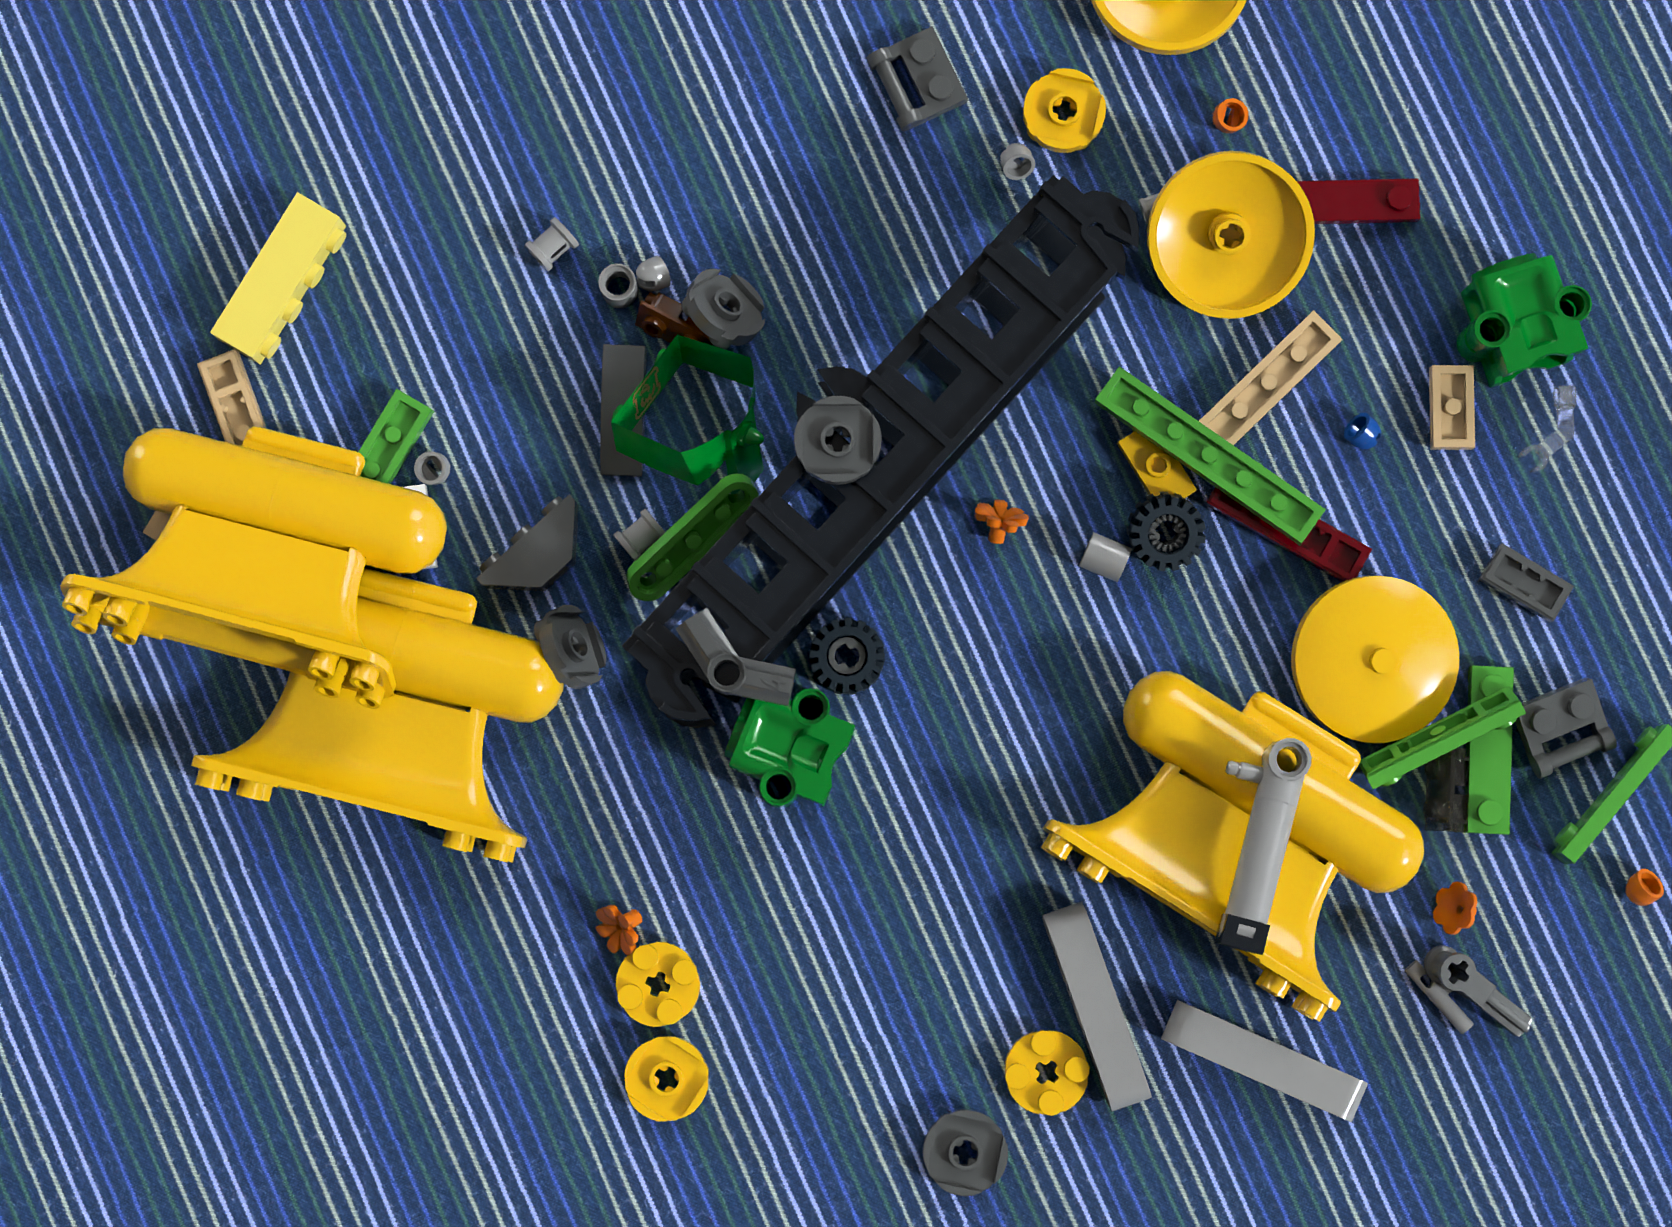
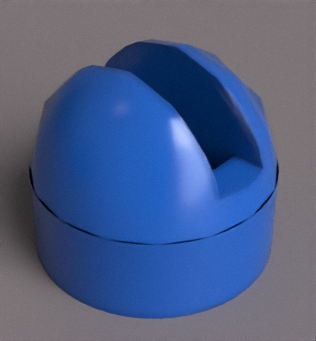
M1367 413L1356 415L1347 424L1344 431V438L1354 447L1362 450L1375 447L1377 445L1376 439L1381 437L1380 426Z

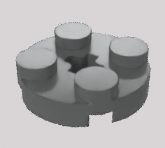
M707 269L699 273L688 287L686 297L681 304L683 312L692 319L704 334L709 336L710 342L715 347L728 349L731 345L740 346L749 343L755 338L765 323V319L762 320L761 312L765 308L762 298L755 288L742 277L733 273L728 278L724 275H718L721 269ZM727 305L731 311H727L722 306Z
M829 396L820 399L806 410L795 428L794 445L797 458L809 475L828 484H847L867 475L878 459L881 450L882 437L878 421L869 409L851 397ZM833 429H842L843 436L850 437L851 439L850 444L843 445L841 452H835L832 445H826L825 443L826 437L833 436Z
M563 605L549 611L542 620L537 621L534 625V634L540 642L544 658L553 671L556 680L570 688L582 689L600 681L603 675L598 674L599 669L606 666V651L601 635L594 623L589 622L585 624L578 616L583 611L573 605Z
M958 1109L941 1115L929 1128L923 1143V1160L930 1177L943 1190L958 1196H974L988 1189L1001 1178L1007 1165L1008 1147L1000 1127L989 1116L976 1110ZM964 1140L971 1141V1148L977 1150L976 1158H969L967 1164L959 1163V1156L953 1154L954 1147L961 1146Z

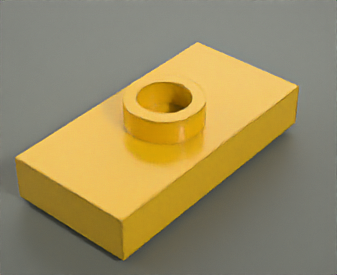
M1133 432L1118 441V447L1149 495L1153 493L1154 496H1158L1160 492H1168L1170 495H1174V493L1179 494L1185 499L1197 491L1179 461L1137 432Z

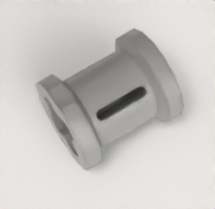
M556 217L550 220L551 226L533 242L528 241L524 245L546 271H550L553 268L552 263L570 247L575 249L579 246L578 241Z
M645 508L640 512L641 517L625 531H617L613 534L634 561L665 533Z

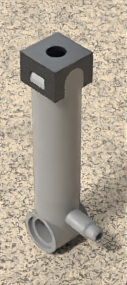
M1285 738L1271 743L1262 755L1263 767L1245 762L1228 761L1227 774L1234 775L1238 779L1257 783L1258 787L1226 912L1221 915L1214 943L1254 954L1263 955L1270 929V925L1267 923L1304 777L1311 766L1312 756L1309 748L1296 738ZM1281 749L1292 751L1296 757V766L1291 772L1281 770L1277 764V755Z

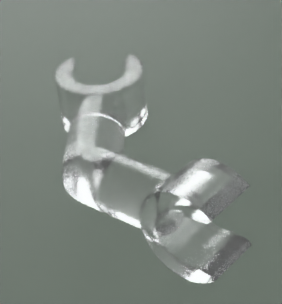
M1558 386V388H1554L1553 402L1557 410V430L1538 445H1530L1520 451L1518 458L1524 457L1530 451H1534L1539 455V463L1530 470V473L1544 469L1548 464L1549 457L1573 438L1574 408L1576 405L1575 386Z

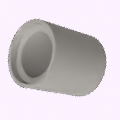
M611 264L604 268L599 276L598 284L606 303L614 308H626L632 305L637 299L639 292L633 271L623 264ZM618 277L627 279L630 282V286L625 293L614 295L608 291V285L613 279Z
M1093 532L1079 567L1118 582L1132 548Z

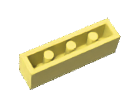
M297 192L210 333L219 341L236 349L239 353L260 365L265 357L271 358L281 343L279 334L287 322L293 323L303 307L301 299L309 287L313 289L321 280L325 270L322 265L330 252L335 254L342 246L346 238V232H344L346 225L342 219Z

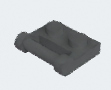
M933 26L889 47L880 48L866 57L871 69L877 70L899 115L896 120L901 131L917 127L968 102V97ZM901 59L924 106L913 109L891 64L892 62Z
M1585 677L1523 702L1522 705L1526 714L1518 717L1515 721L1530 766L1539 779L1551 775L1554 768L1598 750L1604 753L1617 747L1615 735L1608 726L1591 678ZM1586 725L1590 726L1593 735L1547 754L1544 752L1542 743Z

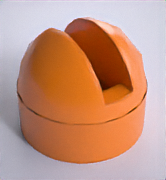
M1235 98L1226 99L1219 103L1213 112V123L1216 129L1223 133H1234L1242 129L1248 121L1247 107L1242 101ZM1231 108L1227 124H1225L1224 117L1226 109Z
M1641 869L1628 879L1626 884V896L1636 905H1650L1664 894V888L1660 879L1648 869Z

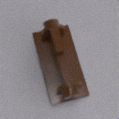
M650 292L645 301L640 302L635 325L642 328L649 336L661 338L671 343L677 335L713 346L709 336L704 334L690 317L686 321L680 318L683 313L681 303L665 296L661 292L657 295Z

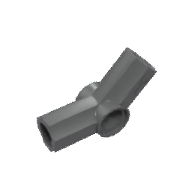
M708 608L696 613L675 628L709 680V683L717 692L788 707L795 678V668L739 657ZM725 662L736 664L740 670L738 680L730 686H723L715 679L717 667Z

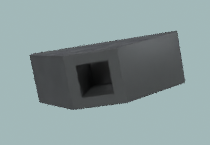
M570 494L564 500L560 496L553 499L541 512L544 518L534 527H531L529 524L522 527L510 540L513 546L503 555H500L498 552L494 553L479 567L482 574L476 579L486 589L546 591L576 564L579 511L577 502Z

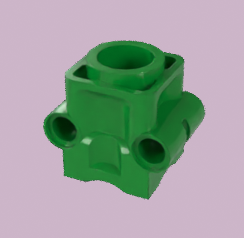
M1530 253L1486 267L1471 275L1472 282L1461 292L1471 323L1459 334L1457 350L1467 361L1482 363L1490 388L1510 382L1520 372L1527 369H1551L1569 363L1573 360L1574 354L1582 353L1588 349L1580 322L1591 311V297L1580 286H1563L1553 255L1537 258L1535 253ZM1480 332L1486 336L1488 341L1481 336Z
M803 689L797 693L793 701H789L788 707L746 698L728 741L724 757L731 759L729 763L730 769L760 780L761 795L773 807H787L797 797L824 807L832 788L831 774L833 766L840 755L847 750L855 731V725L831 716L829 700L818 689ZM811 699L817 700L823 706L821 716L814 720L803 718L799 713L802 703ZM776 777H785L791 782V792L784 799H774L768 793V785Z

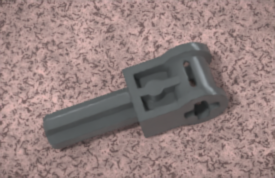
M1446 945L1436 946L1427 953L1424 959V970L1431 980L1442 983L1446 988L1456 991L1463 998L1473 1002L1514 1036L1520 1037L1524 1032L1527 1033L1531 1028V1017L1499 992L1493 983L1476 970L1474 961L1469 956L1457 953L1456 950ZM1449 965L1452 967L1451 971L1447 969Z

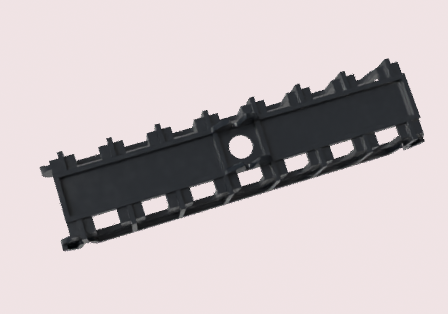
M1053 175L1040 186L1039 191L1000 234L984 247L978 258L934 306H930L923 318L867 377L855 369L836 366L817 369L824 380L823 382H818L825 395L827 397L847 396L862 403L874 415L879 423L881 436L893 448L877 466H872L867 475L860 477L854 482L840 485L828 484L809 475L796 455L758 498H754L748 509L704 557L691 567L692 570L649 617L634 629L633 634L622 647L648 671L645 679L648 693L660 711L664 712L669 719L684 727L705 728L717 726L697 695L688 686L689 682L693 679L701 680L704 687L735 704L743 698L717 692L709 683V680L687 646L671 632L673 627L695 603L703 609L708 608L714 619L726 629L724 634L739 657L774 664L1104 302L1106 297L1101 290L1114 276L1124 280L1126 257L1123 245L1137 252L1139 244L1137 218L1135 212L1125 199L1123 201L1111 193L1095 190L1083 194L1064 176L1059 180ZM1028 240L1058 265V268L1050 276L1045 274L1019 250ZM973 300L1004 326L992 340L962 314L964 309ZM918 360L949 386L934 403L904 377ZM798 391L796 405L797 422L806 410L816 403V401ZM833 429V436L825 438L826 445H832L835 452H841L843 445L850 444L846 440L847 437L843 436L842 429ZM807 481L838 507L818 530L788 504ZM751 542L782 568L760 594L729 567ZM731 662L721 664L715 672L716 681L723 686L734 684L740 676L739 667Z

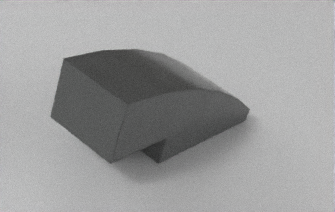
M603 344L600 438L601 475L642 477L643 463L616 451L611 419L617 406L625 404L646 376L647 351L645 346ZM645 414L642 415L641 419L632 429L633 432L644 436Z

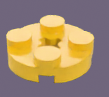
M1069 68L1053 70L1038 81L1036 80L1030 86L1023 105V120L1027 127L1028 136L1043 148L1058 153L1080 151L1089 146L1090 142L1099 134L1106 115V103L1103 95L1100 94L1099 89L1094 85L1095 82L1085 73ZM1062 101L1070 102V109L1076 111V115L1068 117L1066 121L1058 119V114L1053 112V106L1060 107Z
M654 942L639 946L632 954L625 957L616 976L619 1004L632 1019L647 1026L660 1027L676 1023L693 1009L700 993L701 982L693 960L682 948L667 942ZM658 972H662L666 975L665 982L670 984V989L668 992L661 991L658 996H654L651 994V986L647 985L646 981L648 977L655 978Z
M1039 1030L1025 1034L1012 1045L1005 1059V1080L1009 1093L1021 1107L1035 1114L1054 1116L1070 1109L1081 1099L1088 1085L1090 1068L1082 1048L1068 1035L1054 1030ZM1050 1061L1055 1062L1057 1065L1054 1069L1057 1075L1054 1082L1046 1080L1043 1084L1039 1083L1036 1080L1040 1074L1035 1069L1037 1064L1041 1062L1047 1065Z
M658 1036L640 1045L630 1056L625 1068V1088L631 1104L643 1116L655 1121H675L690 1115L702 1103L708 1090L709 1068L701 1052L692 1043L676 1036ZM671 1067L676 1071L674 1078L679 1081L676 1088L667 1086L665 1090H662L657 1086L660 1079L655 1076L658 1069L666 1071Z

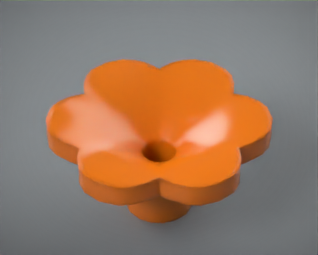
M1458 881L1453 882L1449 888H1441L1436 894L1437 906L1433 911L1434 921L1437 924L1443 925L1444 932L1450 935L1458 934L1462 928H1470L1475 921L1477 912L1476 906L1478 902L1476 895L1469 892L1464 883Z

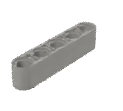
M1082 901L1042 915L1045 929L1111 1112L1152 1098L1132 1037Z
M1179 1000L1176 1001L1161 1037L1166 1042L1349 1122L1353 1121L1368 1085L1367 1082Z

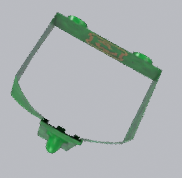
M677 335L667 349L663 348L659 351L654 366L625 404H620L615 409L611 419V426L616 451L655 470L696 486L708 479L720 468L725 460L728 475L744 474L755 483L764 470L760 444L763 443L764 436L756 427L754 415L756 387L751 358ZM682 363L753 388L748 405V413L742 422L733 431L725 430L714 439L696 448L678 452L632 431ZM740 489L732 491L731 494L738 493Z

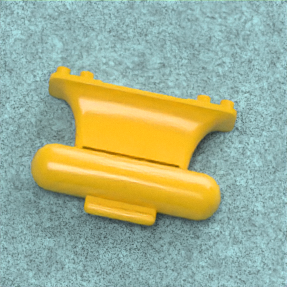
M256 426L249 428L241 446L173 428H153L138 436L126 451L123 478L125 488L137 502L151 510L171 514L166 526L148 552L135 564L120 573L106 577H88L78 574L66 575L60 585V589L65 597L62 607L75 614L71 625L76 630L86 634H95L99 624L113 627L112 637L128 645H135L139 635L159 640L164 638L305 675L308 679L316 681L314 690L317 693L329 698H337L341 688L356 691L355 701L367 708L377 709L381 704L382 698L393 696L396 681L389 660L376 652L366 649L359 635L357 626V598L365 565L395 573H417L432 565L444 548L447 530L445 516L434 499L420 491L361 477L365 458L357 451Z
M364 568L357 598V626L359 635L366 649L376 652L389 660L396 681L393 696L382 698L379 708L371 709L355 701L356 691L341 688L337 698H329L314 690L315 680L308 679L307 676L290 672L285 688L271 715L249 740L225 753L195 755L193 757L191 766L199 768L195 785L229 792L232 777L240 778L236 795L267 802L270 801L273 787H282L290 790L296 789L424 821L429 826L445 829L443 847L463 852H472L476 837L485 839L487 843L483 854L484 857L513 863L516 848H525L527 837L514 831L501 820L487 794L482 768V748L487 716L490 715L514 722L532 723L545 717L557 705L563 692L564 683L560 684L556 680L553 671L544 658L539 641L473 625L472 622L477 607V601L473 595Z
M1172 671L1154 672L1140 679L1130 690L1124 704L1123 723L1128 736L1140 748L1164 762L1163 766L1154 779L1134 800L1117 813L1101 821L1085 825H1072L1054 819L1048 820L1042 829L1049 835L1042 844L1041 849L1060 861H1065L1073 849L1084 856L1076 871L1091 881L1101 884L1108 872L1117 878L1122 877L1216 937L1221 915L1226 912L1258 787L1257 783L1238 779L1234 775L1227 774L1228 761L1245 762L1263 767L1262 755L1271 743L1285 738H1296L1302 741L1311 753V766L1304 777L1267 923L1270 925L1264 953L1259 955L1239 949L1235 950L1247 956L1248 961L1263 970L1255 983L1257 986L1271 995L1284 999L1291 987L1299 993L1291 1007L1309 1019L1320 1022L1327 1010L1336 1012L1341 1004V1001L1323 982L1317 969L1315 958L1317 921L1331 883L1338 872L1362 888L1375 893L1394 892L1407 885L1418 873L1424 857V840L1419 827L1409 817L1350 781L1351 776L1361 761V756L1356 749L1269 694L1262 691L1254 693L1241 712L1185 676ZM1281 749L1277 755V764L1281 770L1291 772L1296 766V757L1292 751Z

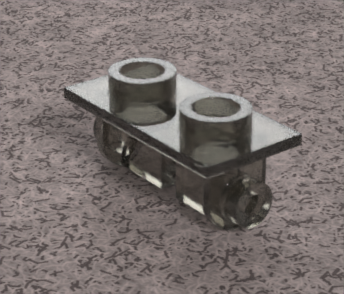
M1456 748L1425 764V774L1427 776L1426 801L1423 806L1425 831L1463 833V824H1468V795L1455 794V786L1468 787L1470 757H1465V748Z

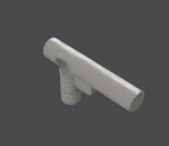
M1417 960L1404 970L1460 1034H1464L1474 1025L1448 995L1452 990L1446 988L1442 983H1437L1431 980L1428 987L1421 982V976L1426 974L1424 967Z

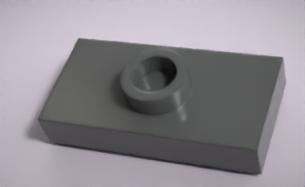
M1503 543L1498 545L1478 579L1549 623L1555 620L1574 587Z

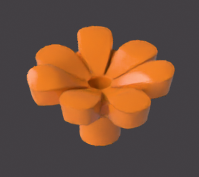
M999 499L994 500L993 507L987 503H979L975 508V519L987 522V526L990 527L988 540L994 544H1003L1006 532L1015 533L1019 526H1026L1029 515L1024 514V511L1020 508L1013 507L1008 510L1007 502Z
M613 904L598 909L596 916L602 924L595 928L601 937H609L607 941L609 951L615 954L621 948L626 955L632 954L638 942V934L634 931V928L642 923L641 914L635 909L622 914L617 906Z

